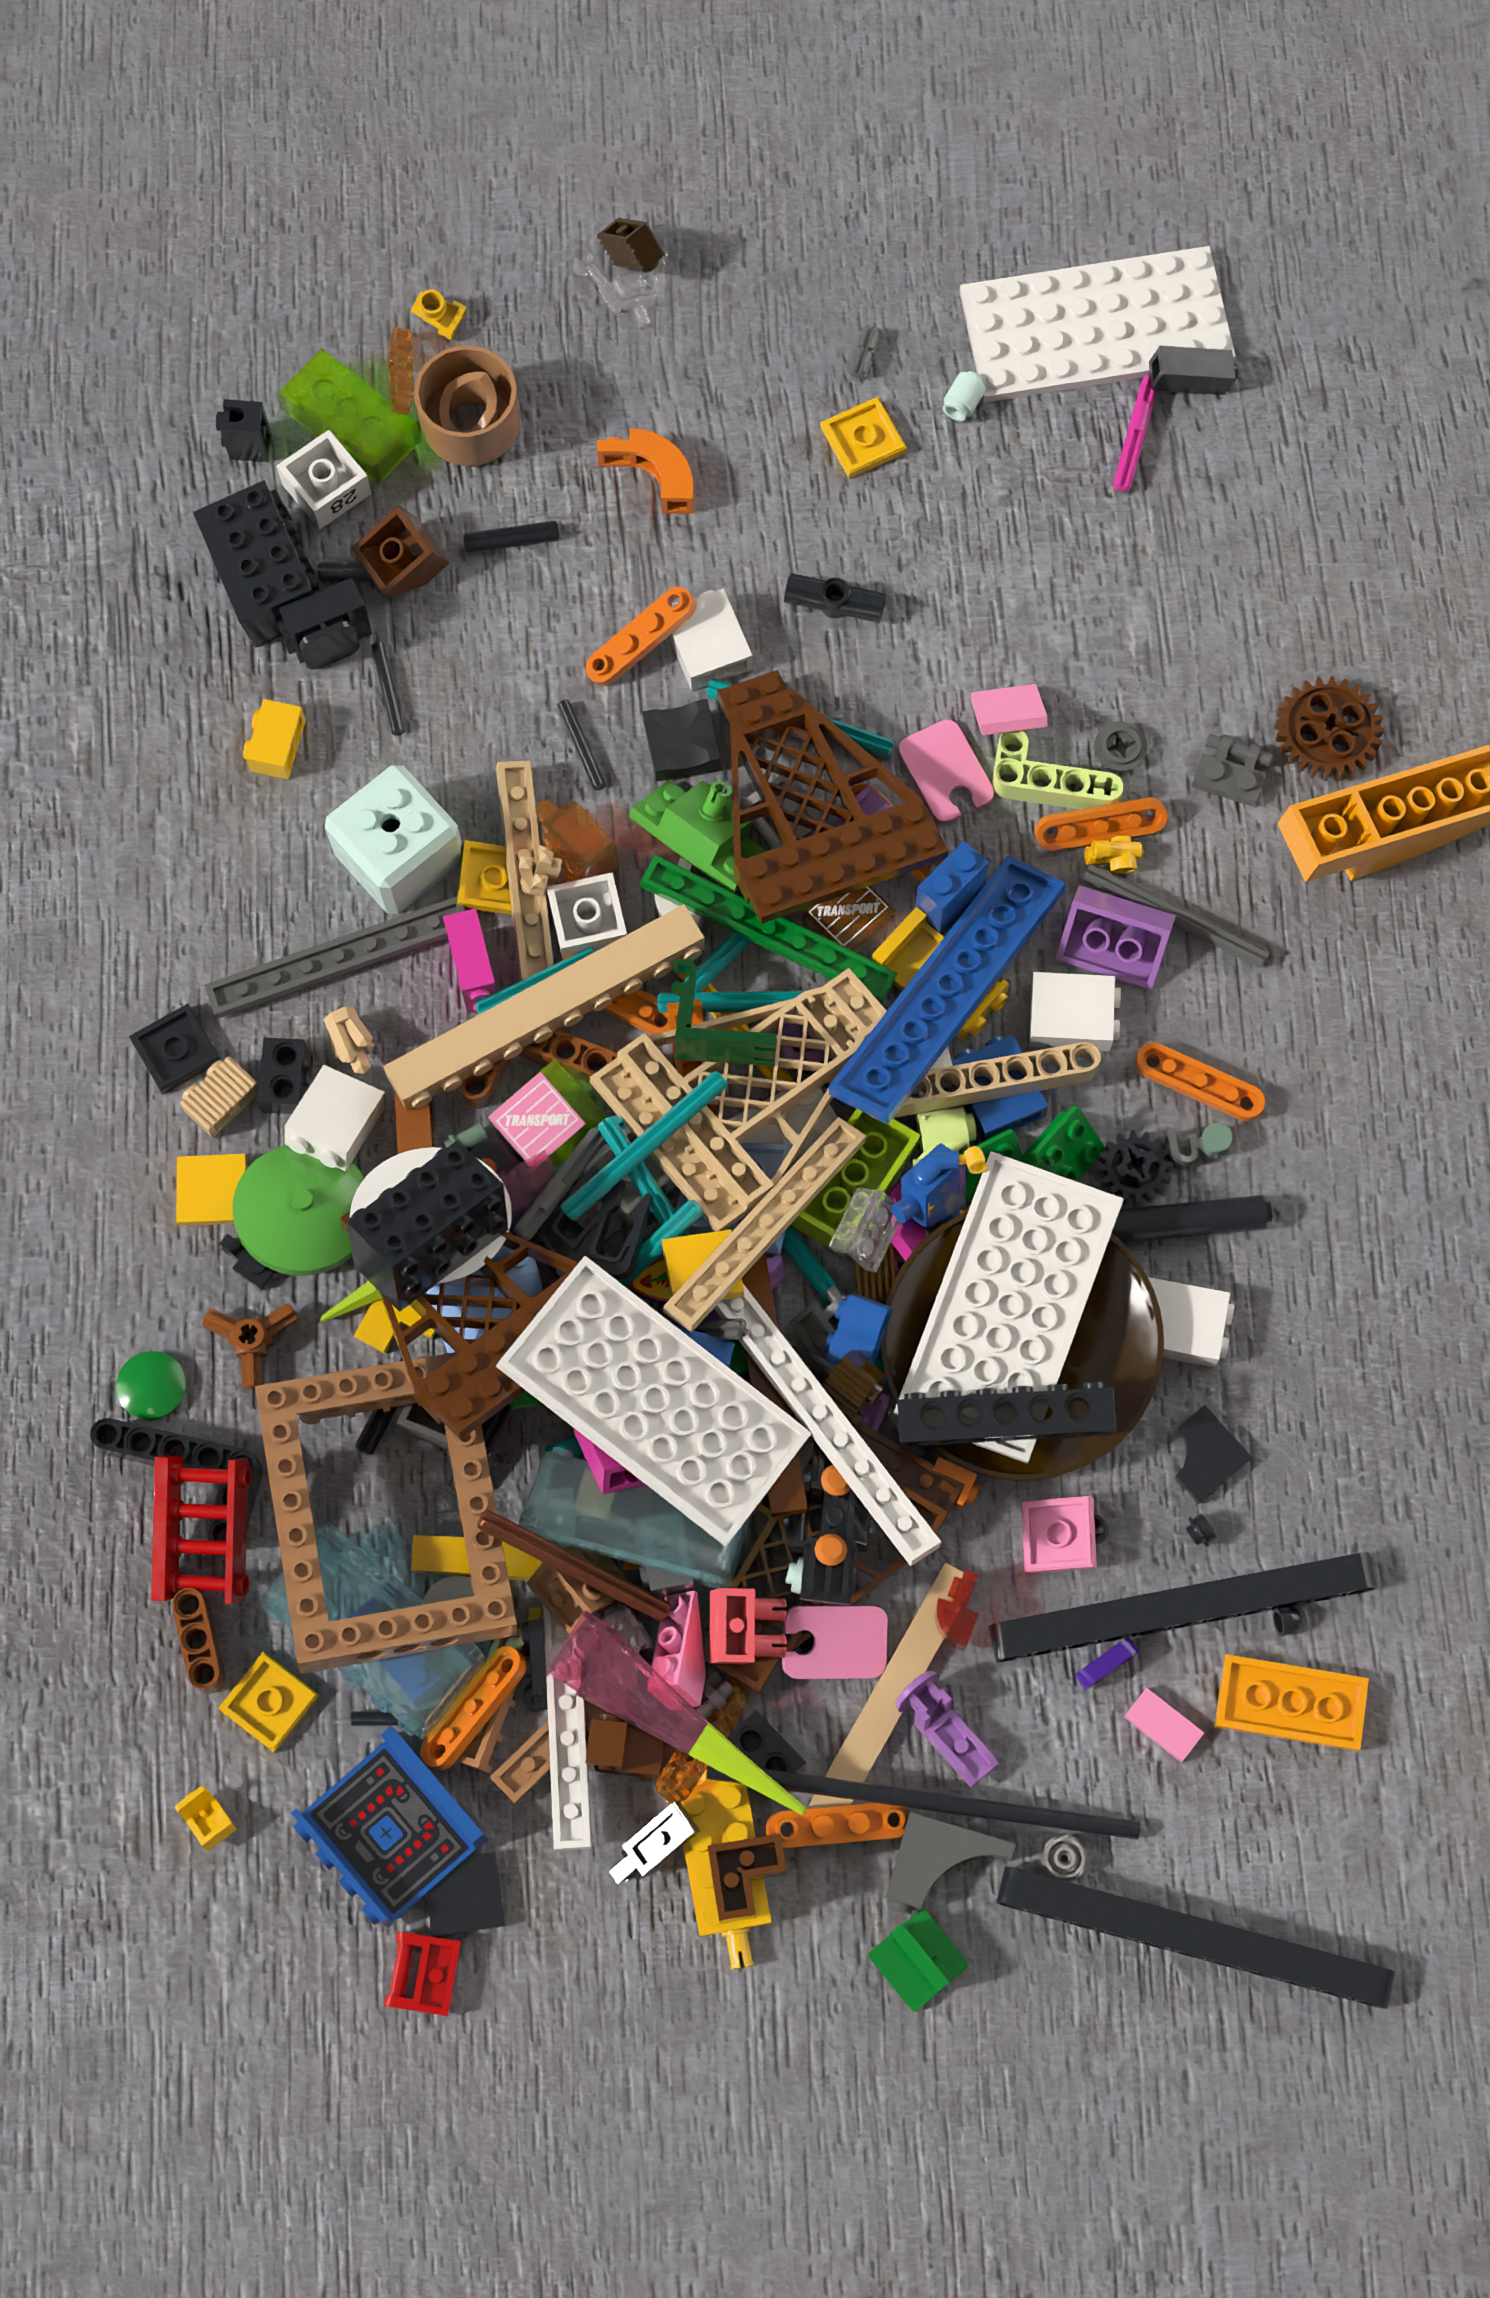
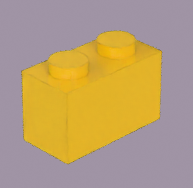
M263 699L260 710L256 709L253 715L252 728L254 731L251 740H246L243 749V758L246 759L250 772L289 780L306 722L302 707Z

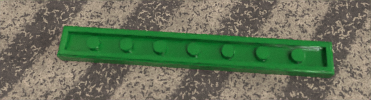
M654 855L640 881L639 887L678 906L684 904L688 911L830 980L849 968L881 1005L897 976V972L785 917L761 924L751 903L747 904L744 897L658 855Z

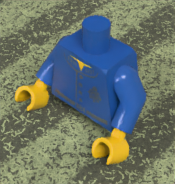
M942 1143L937 1145L902 1177V1199L891 1207L894 1217L901 1223H905L910 1218H913L923 1227H930L935 1223H946L954 1217L968 1212L970 1206L965 1211L960 1210L966 1206V1164L969 1172L972 1174L986 1171L987 1165L983 1151L977 1146H972L964 1154L959 1155V1151L953 1152Z

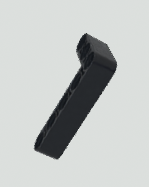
M103 1418L93 1424L90 1430V1438L103 1454L154 1466L155 1457L169 1455L170 1450L177 1445L185 1447L182 1456V1464L185 1468H206L203 1467L202 1462L204 1457L210 1453H217L219 1458L214 1466L206 1469H228V1460L249 1458L248 1461H251L253 1466L251 1469L252 1482L248 1488L247 1499L248 1528L263 1472L260 1461L251 1451L111 1418ZM106 1431H117V1437L112 1443L102 1444V1436ZM141 1438L151 1439V1444L146 1451H135L137 1441ZM220 1483L214 1505H227L228 1484ZM210 1519L207 1528L208 1540L217 1541L219 1532L227 1528V1520Z

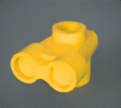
M430 289L419 293L411 312L426 323L439 329L438 334L451 340L463 320L468 307L455 300L453 303L447 302L441 293Z
M1130 836L1113 837L1111 842L1109 840L1093 841L1091 846H1087L1084 851L1086 865L1110 863L1111 872L1115 874H1128L1137 871V860L1142 857L1141 842H1131Z

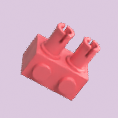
M718 1588L711 1590L709 1664H749L755 1662V1656L784 1658L787 1647H772V1645L787 1644L786 1636L784 1634H755V1620L785 1621L787 1611H773L772 1608L787 1607L786 1599L755 1598V1589Z

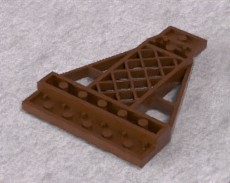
M778 670L717 690V699L730 723L734 878L746 903H751L761 924L933 864L948 857L949 850L921 797L794 689H787ZM821 731L865 768L851 773L842 772ZM782 736L780 742H776V741H774V740H771V739H774V738H777V737ZM792 736L805 741L802 750L785 745L788 737ZM811 744L817 756L807 753ZM759 746L775 752L771 761L755 755ZM780 754L797 759L793 769L777 763ZM738 755L762 801L761 804L744 810L739 809ZM802 762L819 767L816 775L812 776L798 771ZM761 768L766 770L765 774H763ZM824 770L831 782L820 779ZM772 772L788 778L784 787L768 782ZM877 777L906 803L872 815H866L858 804L850 786ZM794 780L810 785L806 795L790 789ZM816 788L832 793L828 803L812 797ZM774 794L780 796L778 801L776 800ZM838 796L844 808L834 805ZM785 798L802 804L798 814L781 808ZM807 806L824 812L820 822L803 816ZM829 814L846 820L845 824L838 827L825 823ZM768 815L783 846L746 859L742 858L740 824ZM787 821L793 823L791 827H790V825L788 824ZM799 825L815 830L814 835L806 838L795 835V832Z
M350 1211L340 1218L341 1226L347 1232L346 1221L350 1219ZM505 1232L501 1235L506 1238L502 1246L514 1250L512 1253L498 1262L492 1261L486 1256L483 1260L485 1265L478 1269L483 1275H472L471 1273L454 1281L439 1283V1295H421L410 1306L422 1318L404 1331L400 1329L392 1304L380 1293L412 1384L416 1401L438 1424L443 1422L461 1440L526 1391L498 1369L496 1365L579 1262ZM527 1257L566 1272L564 1276L534 1297L527 1296L505 1273ZM446 1284L465 1285L464 1296L445 1295ZM471 1286H490L489 1297L470 1296ZM495 1287H496L506 1298L494 1297V1296H495ZM443 1306H462L461 1317L442 1316ZM468 1307H486V1318L467 1317ZM493 1308L512 1309V1314L507 1318L492 1319ZM433 1328L457 1354L428 1376L420 1379L416 1374L406 1345L428 1329ZM465 1328L485 1329L484 1334L477 1340L464 1339Z
M861 1423L856 1429L860 1437H865L867 1446L937 1535L965 1484L933 1470V1464L904 1447H900L897 1443ZM812 1460L802 1475L803 1481L807 1475L811 1477ZM810 1481L803 1482V1484L810 1485ZM759 1503L755 1509L767 1515L770 1519L736 1576L733 1574V1565L739 1530L731 1539L728 1547L722 1588L740 1589L743 1584L744 1589H748L746 1581L767 1576L771 1595L761 1598L780 1599L798 1594L791 1592V1590L775 1594L771 1575L787 1571L790 1564L769 1569L764 1550L785 1545L789 1563L793 1562L791 1551L787 1549L788 1540H791L792 1537L787 1538L783 1520L794 1517V1515L772 1518L771 1510ZM821 1504L810 1506L808 1513L822 1510L820 1509ZM869 1514V1523L873 1518L871 1514ZM808 1520V1533H806V1536L818 1537L820 1530L812 1532ZM780 1524L783 1540L767 1544L777 1525ZM761 1554L765 1570L749 1574ZM902 1557L880 1574L854 1559V1567L874 1579L851 1597L850 1605L840 1606H854L907 1565L908 1562ZM799 1600L800 1606H805L803 1600ZM812 1601L810 1606H821L823 1602ZM755 1620V1634H784L786 1636L787 1644L772 1645V1647H787L786 1651H796L813 1637L807 1630L799 1631L796 1634L783 1633L784 1621ZM710 1635L703 1645L704 1659L707 1663H709ZM755 1656L754 1663L710 1665L760 1694L776 1665L782 1662V1658Z

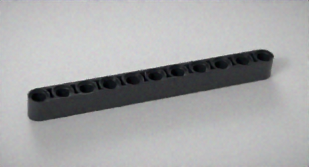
M1363 1552L1002 1621L989 1625L988 1628L995 1661L1007 1662L1122 1640L1128 1636L1132 1638L1273 1611L1275 1608L1284 1606L1293 1607L1361 1594L1377 1589L1369 1553Z
M1004 1866L996 1903L999 1905L1365 2005L1388 2009L1395 1977V1971L1026 1870Z

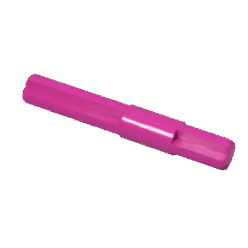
M1150 375L1144 376L1141 381L1113 482V488L1123 493L1128 492L1132 486L1158 392L1152 391Z

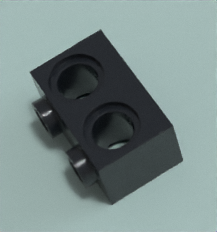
M263 1037L257 1103L262 1113L292 1114L310 1087V1084L306 1083L307 1071H312L313 1051H309L304 1039ZM284 1056H296L292 1064L287 1066L280 1064ZM284 1087L293 1088L290 1096L286 1098L277 1097L280 1089Z
M757 1710L727 1737L736 1748L759 1768L765 1769L766 1765L772 1760L782 1761L786 1766V1772L800 1773L807 1767V1762ZM755 1734L760 1738L761 1745L756 1751L748 1752L741 1747L740 1741L745 1735Z

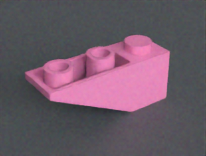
M694 1590L668 1595L664 1598V1600L671 1604V1608L666 1619L660 1621L647 1690L670 1711L700 1706L706 1669L698 1593Z

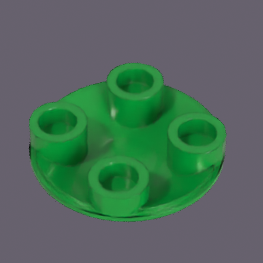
M158 1351L142 1352L130 1358L121 1368L116 1380V1393L123 1408L131 1415L150 1422L171 1413L180 1404L187 1391L185 1374L180 1364L170 1355Z

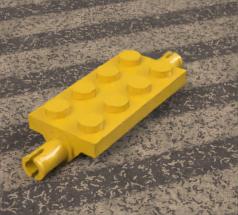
M693 1757L698 1783H695V1786L673 1790L675 1802H681L700 1830L683 1845L699 1937L722 1934V1937H726L731 1970L741 1969L739 1953H742L744 1967L754 1966L748 1938V1933L751 1932L750 1928L772 1924L764 1879L751 1880L756 1918L720 1924L707 1847L708 1845L756 1838L747 1786L706 1779L707 1764Z

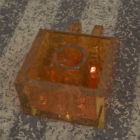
M550 800L539 801L535 809L537 821L543 828L544 836L542 839L547 847H552L553 857L562 859L561 865L568 871L566 876L569 881L612 872L614 875L620 870L616 844L578 803L567 802L559 809Z

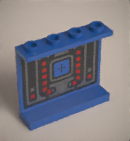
M392 1725L381 1734L385 1741L302 1813L297 1808L291 1812L298 1821L293 1826L297 1833L306 1843L313 1839L320 1848L315 1854L329 1870L335 1866L343 1877L338 1880L340 1885L351 1897H354L356 1894L361 1897L365 1902L361 1910L374 1925L381 1922L387 1928L393 1925L437 1884L488 1841L487 1837Z

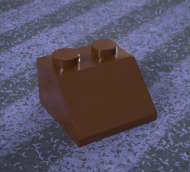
M399 505L351 547L354 554L386 597L426 585L449 564V561L417 517Z

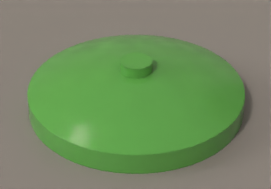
M287 1145L270 1150L256 1159L246 1169L235 1189L233 1220L237 1235L244 1248L253 1258L274 1271L288 1275L309 1276L332 1270L352 1257L349 1234L341 1226L340 1218L350 1211L353 1197L365 1178L354 1163H351L345 1172L337 1167H328L319 1159L308 1154L296 1153Z

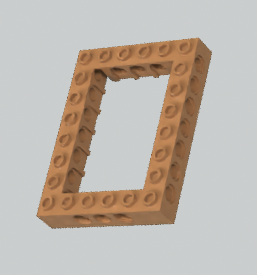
M452 1352L411 1360L418 1378L423 1379L457 1353ZM403 1361L255 1386L300 1674L517 1635V1623L502 1541L477 1527L479 1517L485 1510H491L497 1514L481 1425L461 1440L445 1425L448 1453L451 1459L454 1487L457 1493L460 1522L463 1528L466 1557L469 1562L474 1596L329 1622L296 1415L306 1424L320 1423V1419L348 1415V1418L355 1417V1413L383 1409V1412L391 1411L390 1407L418 1402L416 1401V1396Z

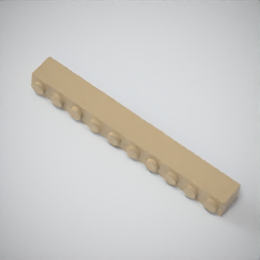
M683 904L384 1065L387 1078L406 1111L412 1107L414 1109L421 1108L427 1105L436 1094L442 1091L451 1092L457 1089L462 1084V1080L473 1074L480 1076L488 1072L493 1067L492 1064L503 1058L505 1060L512 1059L523 1051V1047L533 1042L541 1043L552 1036L553 1031L562 1026L571 1027L577 1024L583 1018L582 1015L593 1009L600 1011L608 1007L613 1002V999L623 993L629 995L636 992L642 987L643 982L653 977L655 979L664 977L671 972L674 961L679 959L695 960L702 954V950L705 949L704 936Z

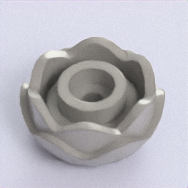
M1065 1835L1050 1839L1044 1847L1041 1859L1042 1865L1050 1877L1063 1881H1072L1083 1874L1088 1861V1855L1078 1839ZM1061 1856H1067V1862H1062Z

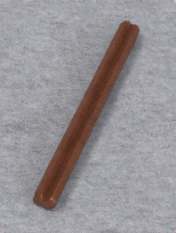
M485 1510L479 1517L478 1529L658 1621H662L668 1616L671 1604L651 1592L491 1510Z

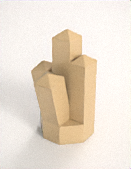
M539 845L536 859L533 857H520V883L530 895H545L548 893L547 887L555 885L561 871L562 859L553 857L552 847Z
M342 1007L330 1012L324 1018V1022L331 1038L333 1057L341 1060V1062L350 1063L354 1073L365 1074L371 1067L366 1054H370L375 1046L372 1042V1035L359 1019L354 1007Z

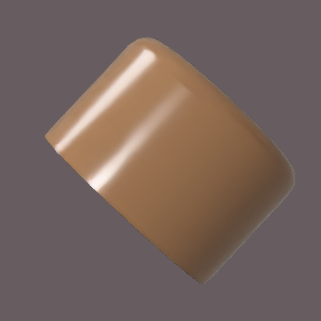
M471 345L445 349L434 355L424 364L415 381L414 399L421 432L430 449L445 461L462 466L482 465L502 456L514 443L521 423L516 382L508 364L496 353ZM474 403L486 407L478 423L470 430L460 431L451 423L450 416L452 412L461 405Z

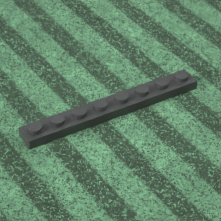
M458 896L205 984L204 986L216 1019L446 939L448 935L443 916L465 911L464 906L457 905Z

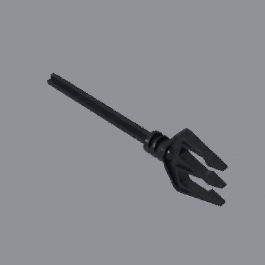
M592 1166L539 1228V1234L548 1250L576 1262H580L586 1256L614 1279H627L635 1271L653 1202V1195L646 1193L630 1212L634 1226L619 1255L615 1258L601 1255V1250L611 1216L621 1206L626 1185L624 1180L621 1179L602 1198L600 1211L576 1239L570 1240L562 1231L569 1217L562 1211L561 1205L599 1172L596 1166ZM557 1268L555 1270V1272L560 1276L559 1278L566 1274V1272L561 1271ZM551 1279L549 1283L553 1284L557 1280ZM510 1403L481 1424L487 1455L511 1412ZM452 1476L447 1486L455 1490Z

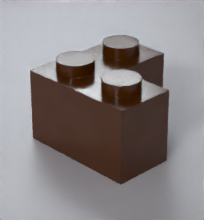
M600 1714V1720L591 1719L585 1761L589 1771L661 1780L666 1734L659 1731V1725L638 1723L637 1729L629 1728L627 1723L621 1721V1716Z
M781 1833L707 1846L720 1924L756 1918L751 1880L787 1875Z

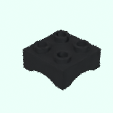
M708 699L697 700L671 709L642 711L656 782L721 769V757Z

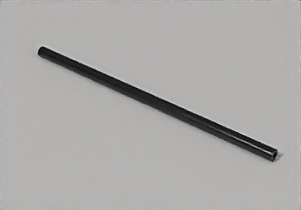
M707 1765L706 1779L743 1784ZM760 1768L787 1791L1138 1840L1140 1835V1821Z

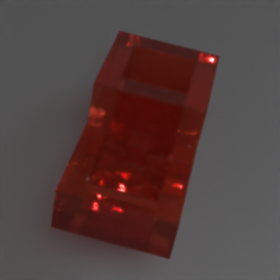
M966 1569L962 1578L955 1576L947 1596L953 1598V1602L939 1597L934 1613L935 1624L941 1637L949 1645L963 1652L967 1647L979 1613L966 1608L978 1578V1574Z

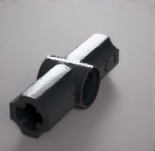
M790 573L784 596L785 603L821 610L830 618L849 616L880 623L886 600V593L849 586L841 578L833 577L821 580ZM832 595H838L842 597V599L838 601H832L828 597Z

